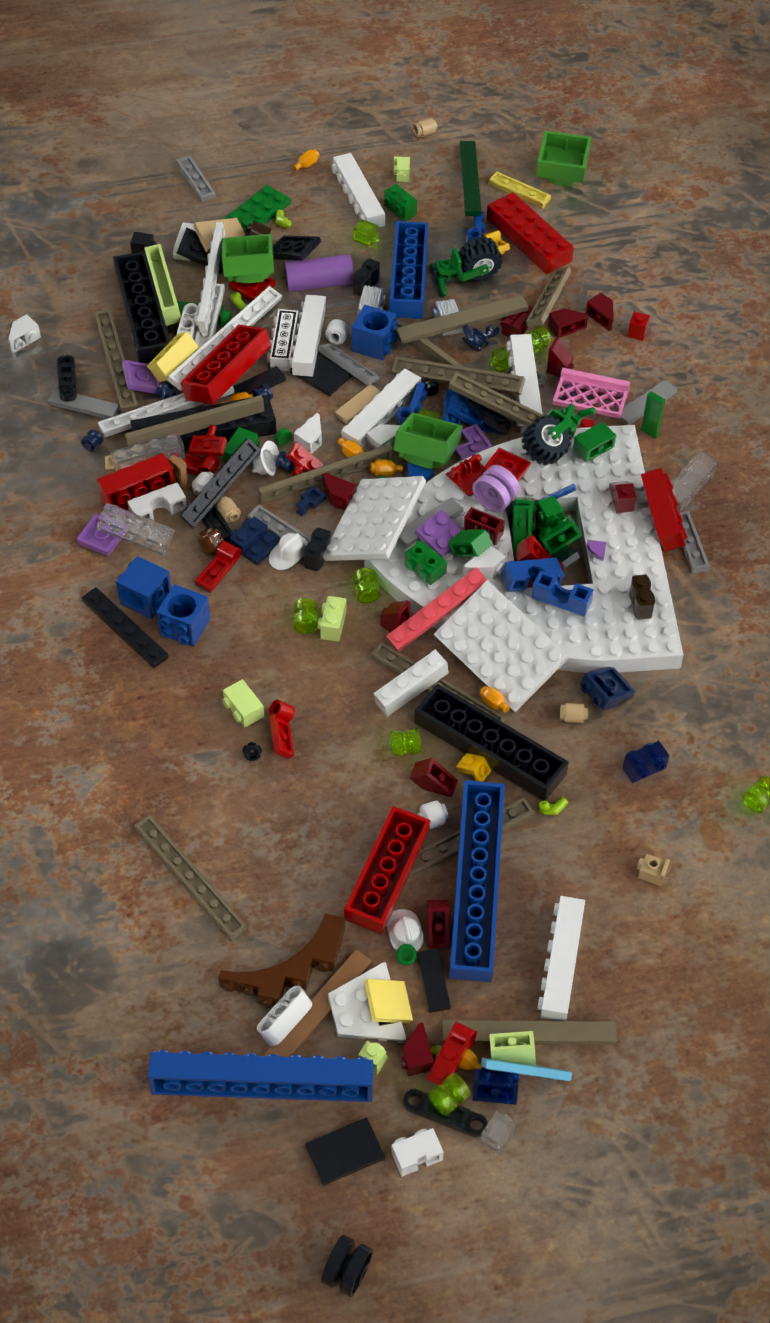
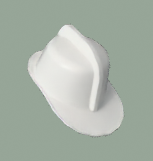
M266 441L261 451L252 460V472H258L260 475L269 474L274 476L277 470L276 460L279 455V450L274 442Z
M298 533L283 535L279 543L270 552L269 563L277 570L289 569L304 557V548L308 543L307 540Z
M407 909L393 911L387 924L393 948L397 951L401 945L410 944L418 951L423 944V932L417 915Z

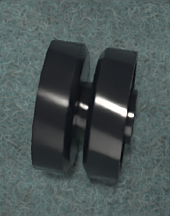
M343 1234L338 1239L322 1273L321 1283L333 1288L340 1282V1292L353 1297L368 1270L373 1255V1248L360 1244L355 1249V1240Z

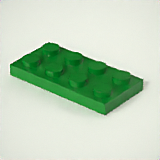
M266 185L224 219L237 218L244 233L247 234L245 230L249 223L252 224L253 220L266 224L276 216L277 210H283L291 204V198Z

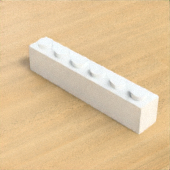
M348 153L333 157L332 171L337 175L338 183L342 184L343 191L348 195L350 204H353L354 211L359 215L361 224L367 230L385 226V212L352 154Z
M306 295L305 301L301 303V311L303 312L299 313L300 323H297L296 329L298 335L295 334L294 337L295 346H292L293 357H290L289 367L292 368V375L313 377L326 312V296Z
M531 334L510 335V340L506 343V350L510 352L508 365L512 367L510 374L525 377L521 395L513 394V397H516V402L542 414ZM517 422V427H520V432L523 433L527 427Z
M406 369L400 374L398 373L390 383L386 384L379 394L375 395L369 404L364 406L358 415L354 416L348 425L343 427L341 431L342 438L346 441L352 440L363 448L367 444V432L379 424H387L397 414L398 409L404 407L413 398L418 382H421V377Z
M560 896V902L555 903L553 915L557 916L556 922L552 921L550 934H554V938L549 940L547 952L551 953L550 959L545 960L544 971L548 972L547 978H542L541 990L545 992L544 997H539L537 1010H542L540 1017L542 1019L553 1021H566L585 900Z

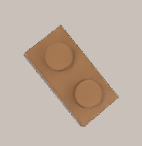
M172 455L168 459L173 467L174 483H178L182 491H185L188 488L187 465L184 460Z

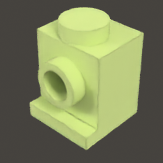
M394 156L393 175H397L396 182H409L410 157Z
M369 1041L365 1043L358 1054V1057H366L369 1060H373V1074L378 1075L388 1059L385 1049L380 1044Z

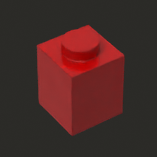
M634 311L629 322L627 337L644 341L648 331L650 315Z

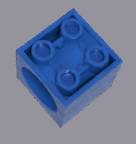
M364 304L352 326V352L384 360L386 355L390 354L392 344L397 341L396 328L398 321H396V313Z
M139 556L128 564L127 569L116 580L120 605L149 619L154 617L171 590L169 571Z
M174 584L157 611L160 635L167 639L171 638L179 641L183 645L194 647L211 619L208 596Z

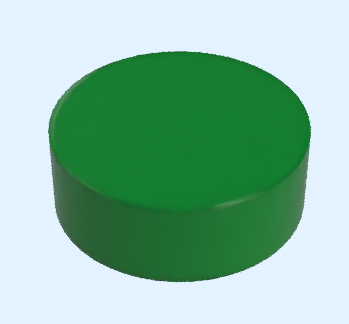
M224 310L220 326L224 327L230 322L231 311Z
M287 428L280 429L275 435V442L280 446L286 445L290 441L292 433Z

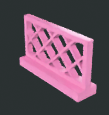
M562 368L552 404L568 407L572 403L575 405V409L583 410L594 407L592 404L599 402L601 407H594L596 414L620 419L628 397L630 382ZM569 384L572 387L565 389L562 385L567 386ZM579 389H584L588 391L582 393ZM576 391L578 395L571 397L569 393ZM596 392L603 393L604 395L599 397ZM592 394L595 399L589 401L586 396ZM565 395L567 400H559L558 397ZM613 396L622 397V398L616 400ZM609 398L612 402L605 404L603 400ZM582 399L585 403L578 404L575 401ZM616 406L619 411H611L609 408Z

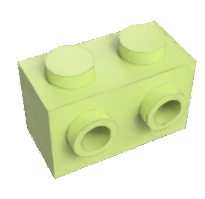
M328 596L326 603H323L321 610L323 617L318 620V629H321V639L340 642L347 613L346 598Z
M243 679L223 690L224 698L222 701L227 709H231L234 719L238 723L241 722L244 728L264 717L263 704Z
M533 1031L489 1034L491 1059L536 1065Z

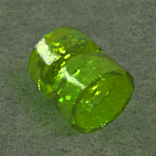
M544 326L537 327L527 333L531 334L534 355L552 344V336Z
M363 568L353 573L352 579L357 600L361 603H372L379 599L380 590L376 572L370 568Z
M301 598L295 601L293 604L294 629L303 634L316 631L318 628L317 602L310 598Z
M418 728L407 729L405 734L399 730L390 731L393 757L402 756L406 751L410 755L421 754Z
M765 775L761 776L742 795L747 807L756 813H762L770 805V777Z
M451 1073L442 1081L443 1085L438 1084L428 1092L431 1102L443 1115H448L457 1107L456 1103L461 1104L471 1096L468 1086L456 1073Z

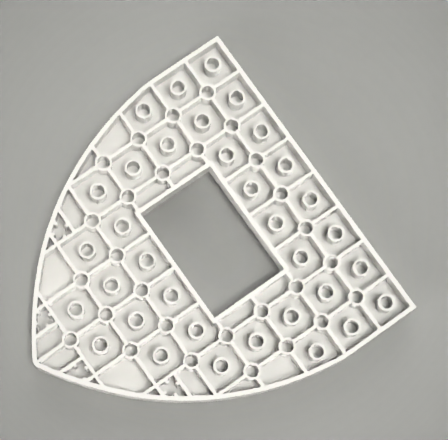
M635 425L608 426L616 434L615 447L588 462H585L573 449L575 436L591 427L577 428L574 436L570 439L572 443L569 451L551 465L550 463L548 465H543V463L537 464L536 460L532 461L531 457L526 455L527 451L523 450L522 446L524 443H522V438L511 440L477 453L482 457L480 463L483 466L486 465L499 447L531 462L530 468L518 482L520 492L517 497L534 498V501L571 484L576 485V491L558 498L557 501L564 512H576L578 528L582 534L580 539L589 584L581 585L594 589L592 603L585 617L532 598L533 588L508 592L501 574H497L493 579H487L569 656L568 660L558 670L588 673L605 667H613L621 673L680 669L684 654L660 541L641 478V474L645 473ZM460 462L425 483L405 526L452 497L464 508L463 513L452 519L462 530L464 528V517L471 507L505 520L504 534L498 544L495 546L492 544V547L506 556L505 563L514 561L507 515H510V512H512V505H515V499L502 512L495 513L483 507L477 501L474 494L468 497L446 476V473L451 471L452 467L458 466ZM623 481L633 483L637 497L635 510L633 512L616 513L609 483ZM397 540L389 559L364 560V568L398 602L408 600L410 602V611L416 614L463 578L464 565L473 557H456L452 551L448 552L442 557L447 561V573L430 585L426 581H422L415 572L409 570L404 564L405 552L416 543L406 548ZM588 540L606 542L604 561L595 558V555L588 550ZM646 574L651 581L650 590L655 596V605L652 618L638 620L633 612L634 604L630 600L629 591L632 576ZM565 585L561 587L568 590H572L575 585ZM464 603L451 611L433 627L439 629Z

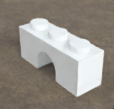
M178 483L127 501L129 514L137 528L154 522L153 510L157 508H165L173 515L187 507L186 496Z

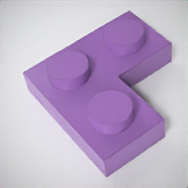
M474 424L462 429L461 436L467 443L458 446L454 453L462 461L493 446L478 425Z

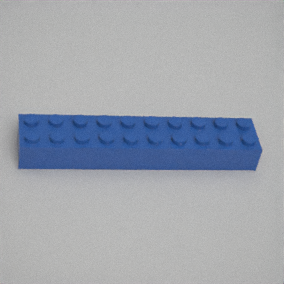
M464 780L449 979L492 982L505 784Z
M158 1050L157 1052L150 1053L148 1080L152 1095L372 1102L373 1060H369L366 1057L347 1059L343 1056L324 1058L323 1056L316 1055L309 1058L300 1055L280 1057L277 1054L258 1056L254 1053L236 1055L231 1052L223 1054H213L212 1052L194 1054L189 1051L170 1053L166 1050Z

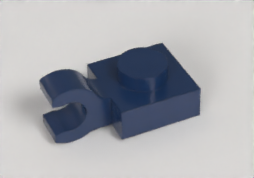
M314 486L310 487L301 495V501L296 504L299 508L296 513L303 516L309 507L315 509L326 500V494Z

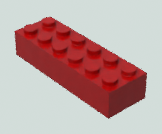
M514 192L487 205V220L544 273L549 274L554 269L572 262L574 246Z
M238 324L180 382L186 400L214 405L271 346L266 328Z
M392 806L344 908V918L346 921L383 935L429 834L431 820Z

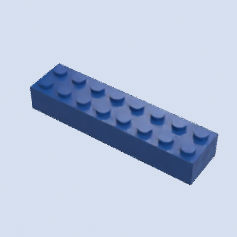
M396 221L389 312L396 313V318L423 319L428 223Z

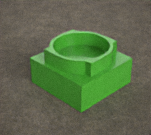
M544 131L537 161L536 177H543L553 184L572 187V184L576 182L583 183L590 153L591 137Z
M272 234L222 238L224 277H228V281L256 283L263 282L271 273H274Z
M412 412L397 429L393 450L400 452L399 457L421 467L432 469L433 467L444 466L451 459V455L460 444L463 425Z

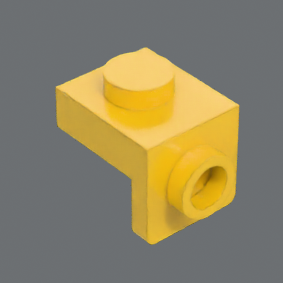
M499 230L485 234L487 239L491 238L496 242L501 255L505 251L510 250L509 243L501 239Z
M466 753L456 765L458 772L473 775L478 782H483L491 772L485 757Z

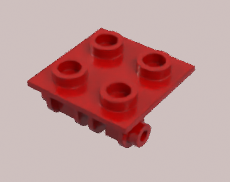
M479 454L472 455L469 460L465 459L464 462H460L458 466L452 467L451 471L446 473V476L468 497L474 494L472 489L473 483L483 475L484 466L480 463L482 457Z

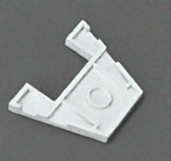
M386 962L379 964L328 993L338 1037L371 1038L385 1042L391 1040L398 1041L397 1043H406L402 1021L380 1026L379 1022H373L371 1018L364 982L367 979L390 980Z

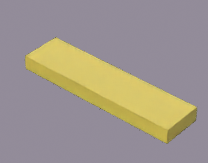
M497 171L488 180V185L509 194L514 192L520 199L541 208L551 199L550 194Z

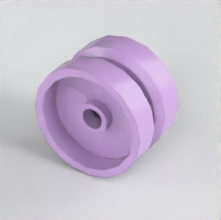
M499 465L490 466L473 483L472 487L477 501L483 507L495 513L502 512L520 492V486L515 476Z

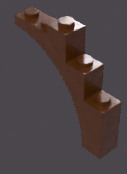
M325 913L319 929L300 952L280 964L258 971L232 972L221 970L218 977L219 986L230 992L235 990L243 992L248 996L258 995V1003L265 1008H273L283 997L286 986L290 988L300 986L302 989L307 990L313 968L322 972H334L346 928L345 918Z

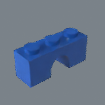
M557 558L506 562L501 576L509 592L525 590L530 578L536 579L540 570L558 576L559 585L564 577V573Z
M540 570L533 583L532 598L585 617L592 603L594 589L577 583L572 590L565 589L558 584V576Z

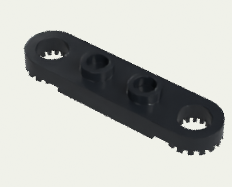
M65 354V356H59L57 359L59 397L62 401L70 402L77 398L75 361L72 355L67 356Z
M458 393V396L466 402L465 404L488 427H491L495 433L501 436L509 433L511 423L504 415ZM502 424L506 427L505 429H501L500 427H498V425Z
M410 1089L404 1094L403 1105L411 1113L476 1138L483 1136L487 1131L488 1122L482 1114L470 1111L468 1108L435 1095L427 1094L419 1089ZM416 1096L421 1102L416 1106H412L408 1103V1099ZM472 1121H480L483 1127L478 1131L472 1129L470 1125Z

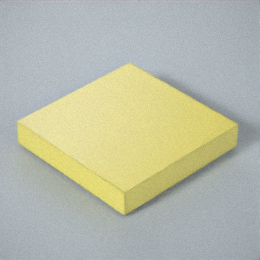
M367 979L364 982L373 1022L396 1023L402 1021V1023H410L413 1020L405 981Z

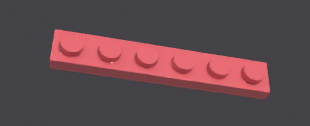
M476 567L387 635L388 640L400 652L451 613V611L468 600L487 579Z

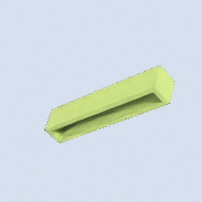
M161 244L145 247L165 324L168 326L180 323L181 314Z

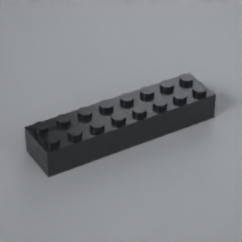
M146 252L113 257L114 271L138 362L147 364L165 348L170 339Z
M268 394L262 395L264 412L215 425L217 428L214 436L225 437L228 443L238 427L257 433L258 437L276 434V418ZM246 399L130 420L131 430L133 432ZM209 427L138 447L136 452L137 454L158 452L159 454L164 453V455H168L171 449L181 452L189 451L192 437L207 434Z
M436 684L415 709L414 723L465 754L469 753L485 757L493 771L543 801L549 798L567 775L569 761L439 684Z

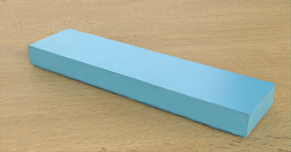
M483 1057L481 1061L482 1067L491 1070L570 1081L572 1078V1072L564 1069Z

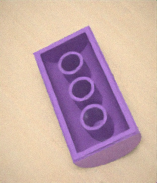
M350 254L284 262L289 292L353 284L354 274Z

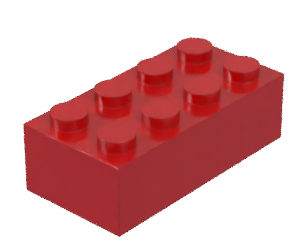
M164 453L97 479L100 500L109 517L127 511V501L174 484L173 467Z
M661 467L642 473L641 478L651 514L664 551L667 552L686 546L685 539L688 536L682 524L683 519L678 509L679 505L674 495L673 484L668 472L664 473Z

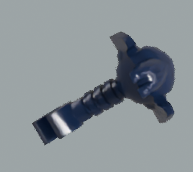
M466 324L463 326L466 337L462 339L470 348L481 351L480 347L484 346V344L488 345V339L499 334L500 329L496 327L492 330V325H489L485 329L486 333L477 328H474V332H472Z

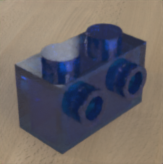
M660 741L648 743L643 748L637 751L632 750L625 755L623 770L631 782L635 783L666 769L670 755Z
M484 1067L475 1069L472 1101L517 1105L519 1074L496 1071Z

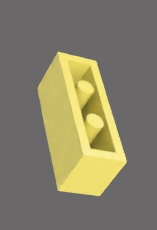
M187 331L179 333L147 367L159 382L167 381L168 376L193 355L199 347Z

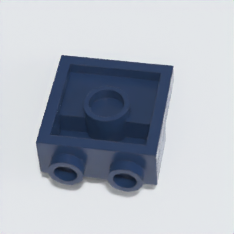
M254 516L251 519H245L239 530L234 529L229 539L230 544L241 549V555L258 566L270 555V552L279 543L281 538L270 532L268 525Z
M605 667L585 673L580 682L582 692L587 693L592 698L593 705L599 707L602 711L616 707L619 701L632 698L636 693L613 667Z

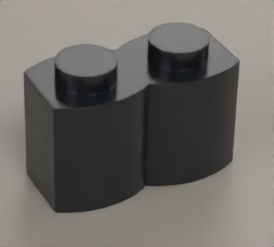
M369 258L364 261L361 269L354 273V294L362 296L365 285L371 287L379 282L380 262Z
M318 527L313 531L311 541L304 548V567L306 569L317 572L323 566L324 551L331 541L329 530Z

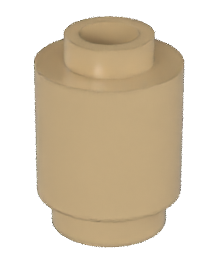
M432 118L419 121L413 126L414 133L417 137L434 134L438 128L437 122Z
M225 496L217 501V510L226 522L232 523L239 519L241 511L231 498Z
M576 703L561 705L560 720H565L566 723H584V720H588V708H584V704Z

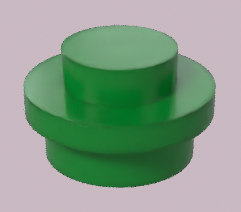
M403 944L397 949L396 958L402 965H411L417 958V951L412 945Z

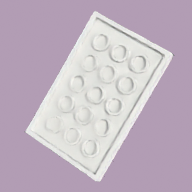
M424 476L361 479L357 492L349 502L331 537L330 544L324 551V560L389 559L426 483Z
M488 580L434 633V636L488 687H494L500 691L505 698V703L514 712L569 658L556 643Z

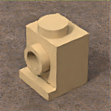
M646 854L645 859L640 858L637 869L640 870L638 878L662 887L670 860H663Z

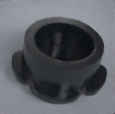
M434 380L425 383V391H427L428 396H434L439 391V385Z
M249 742L248 745L243 747L242 752L247 760L255 761L260 758L262 748L260 745H256L255 742Z

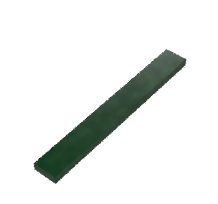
M460 141L465 216H481L475 141Z

